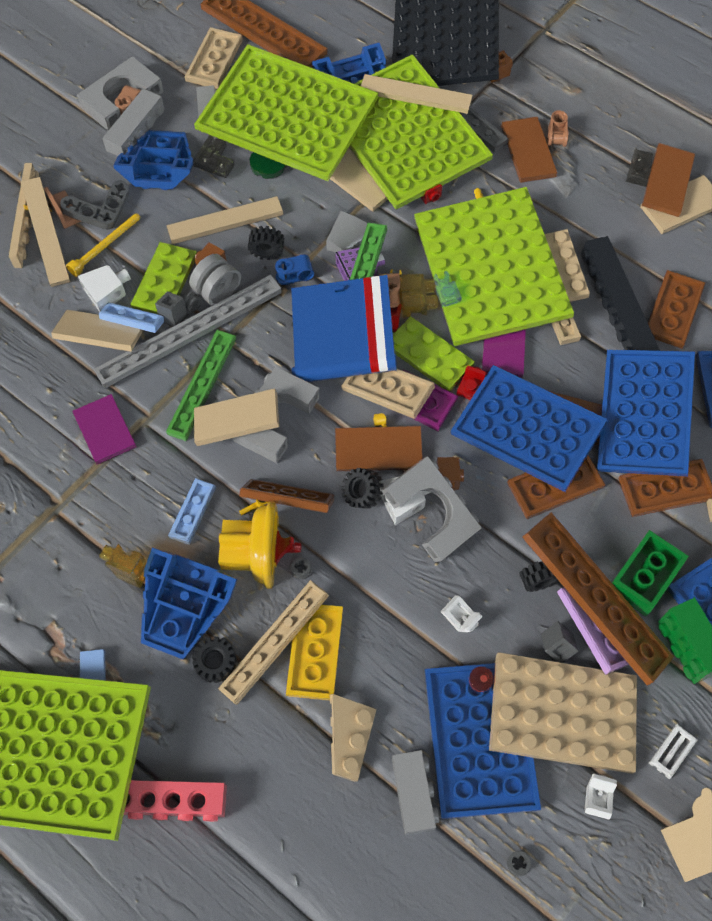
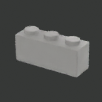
M422 750L392 755V765L404 834L409 835L435 830V823H439L437 808H432L431 804L434 790L432 782H427L426 772H429L427 756L423 757Z

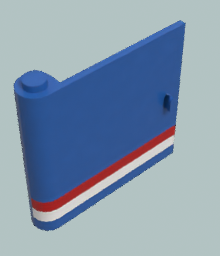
M388 275L291 288L295 359L292 375L306 382L397 371Z

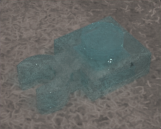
M444 271V279H439L437 274H435L434 283L437 286L435 291L441 306L446 307L461 302V295L455 281L449 282V273Z

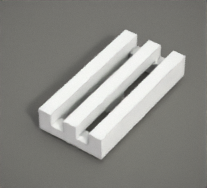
M676 724L649 764L655 766L660 773L663 772L665 777L671 779L698 739ZM679 732L681 734L680 737L675 742L671 750L668 752L662 763L658 762L659 758L662 756V754L669 746L673 738ZM685 738H687L689 742L671 768L667 769V764Z

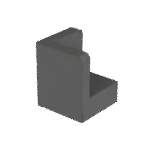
M167 291L155 303L158 315L164 316V323L174 327L188 316L184 298Z
M559 621L541 633L545 652L557 662L563 663L578 652L573 633Z

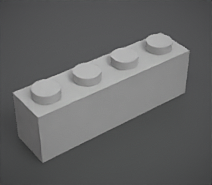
M142 89L102 138L106 151L118 156L121 153L125 154L128 152L130 145L134 147L137 144V140L163 114L164 105L162 97Z

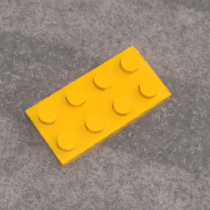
M321 605L292 639L286 696L330 701V695L334 694L343 615L342 606Z

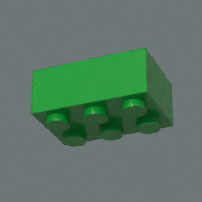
M649 530L612 584L635 610L646 617L658 603L689 556Z
M694 597L670 608L658 621L661 634L667 637L671 644L672 653L676 658H679L684 666L683 671L686 677L692 680L694 684H697L712 676V625Z

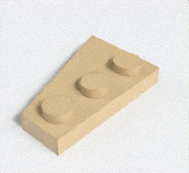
M331 694L332 774L356 782L359 778L376 709Z

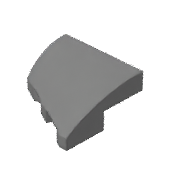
M340 211L326 240L327 250L336 253L352 249L354 246L361 244L367 222Z

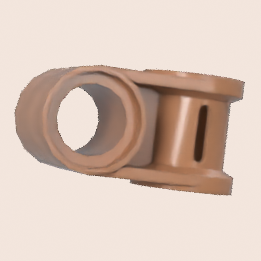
M128 85L123 87L121 93L115 99V105L119 108L121 115L140 93V89Z
M556 110L551 115L547 145L557 144L566 147L568 142V116L564 111Z
M399 273L379 274V276L388 275L390 307H397L400 304Z

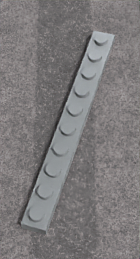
M269 275L134 347L132 352L127 351L93 370L103 387L107 388L281 294V288L274 278Z

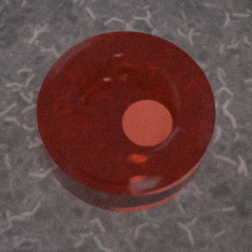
M482 666L474 668L469 676V684L477 692L489 690L494 681L492 672Z

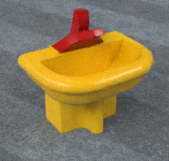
M270 501L267 505L257 508L253 514L252 521L223 520L222 531L219 533L220 550L218 563L221 570L251 571L254 580L264 584L267 589L273 587L275 568H277L278 562L285 553H298L302 549L301 543L294 542L293 537H281L278 530L279 514L274 501Z

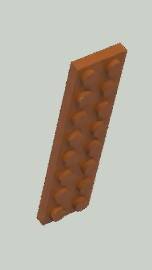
M204 0L200 3L203 11L275 55L312 68V61L322 59L328 54L326 47L249 0Z
M552 512L549 513L522 538L647 686L650 685L674 658L673 654Z

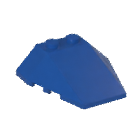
M379 42L363 47L360 55L332 63L330 58L326 57L312 61V65L318 71L354 84L362 80L365 74L372 75L384 69L386 58Z
M149 130L137 140V144L134 147L132 145L128 147V152L118 155L114 163V169L135 187L169 190L175 188L190 174L193 158L191 157L185 132Z
M152 548L144 568L145 591H143L144 613H142L141 643L184 660L229 603L237 578L184 556Z

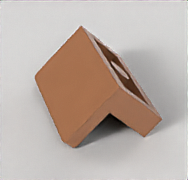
M48 187L44 188L49 203L64 229L82 222L61 212L60 202L62 198L68 196L65 190L52 195Z

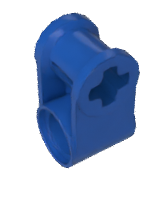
M308 255L279 259L275 264L277 271L276 280L279 284L287 285L308 281L314 277L313 267Z

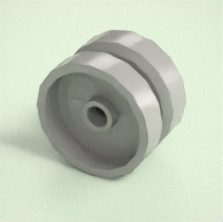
M211 254L201 260L194 268L189 284L197 294L213 306L232 296L237 291L241 282V273L231 264H228L219 254Z

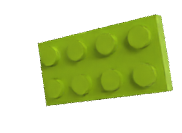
M160 242L130 304L131 307L158 314L155 303L167 291L180 296L194 265L197 252Z
M411 316L393 334L395 354L449 392L463 378L467 365L474 366V360Z

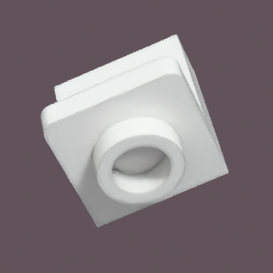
M455 595L441 610V613L458 632L468 633L473 631L479 625L478 621L482 618L479 612H473L458 595Z
M592 774L586 787L585 813L610 820L613 809V792L617 786V780L604 775Z

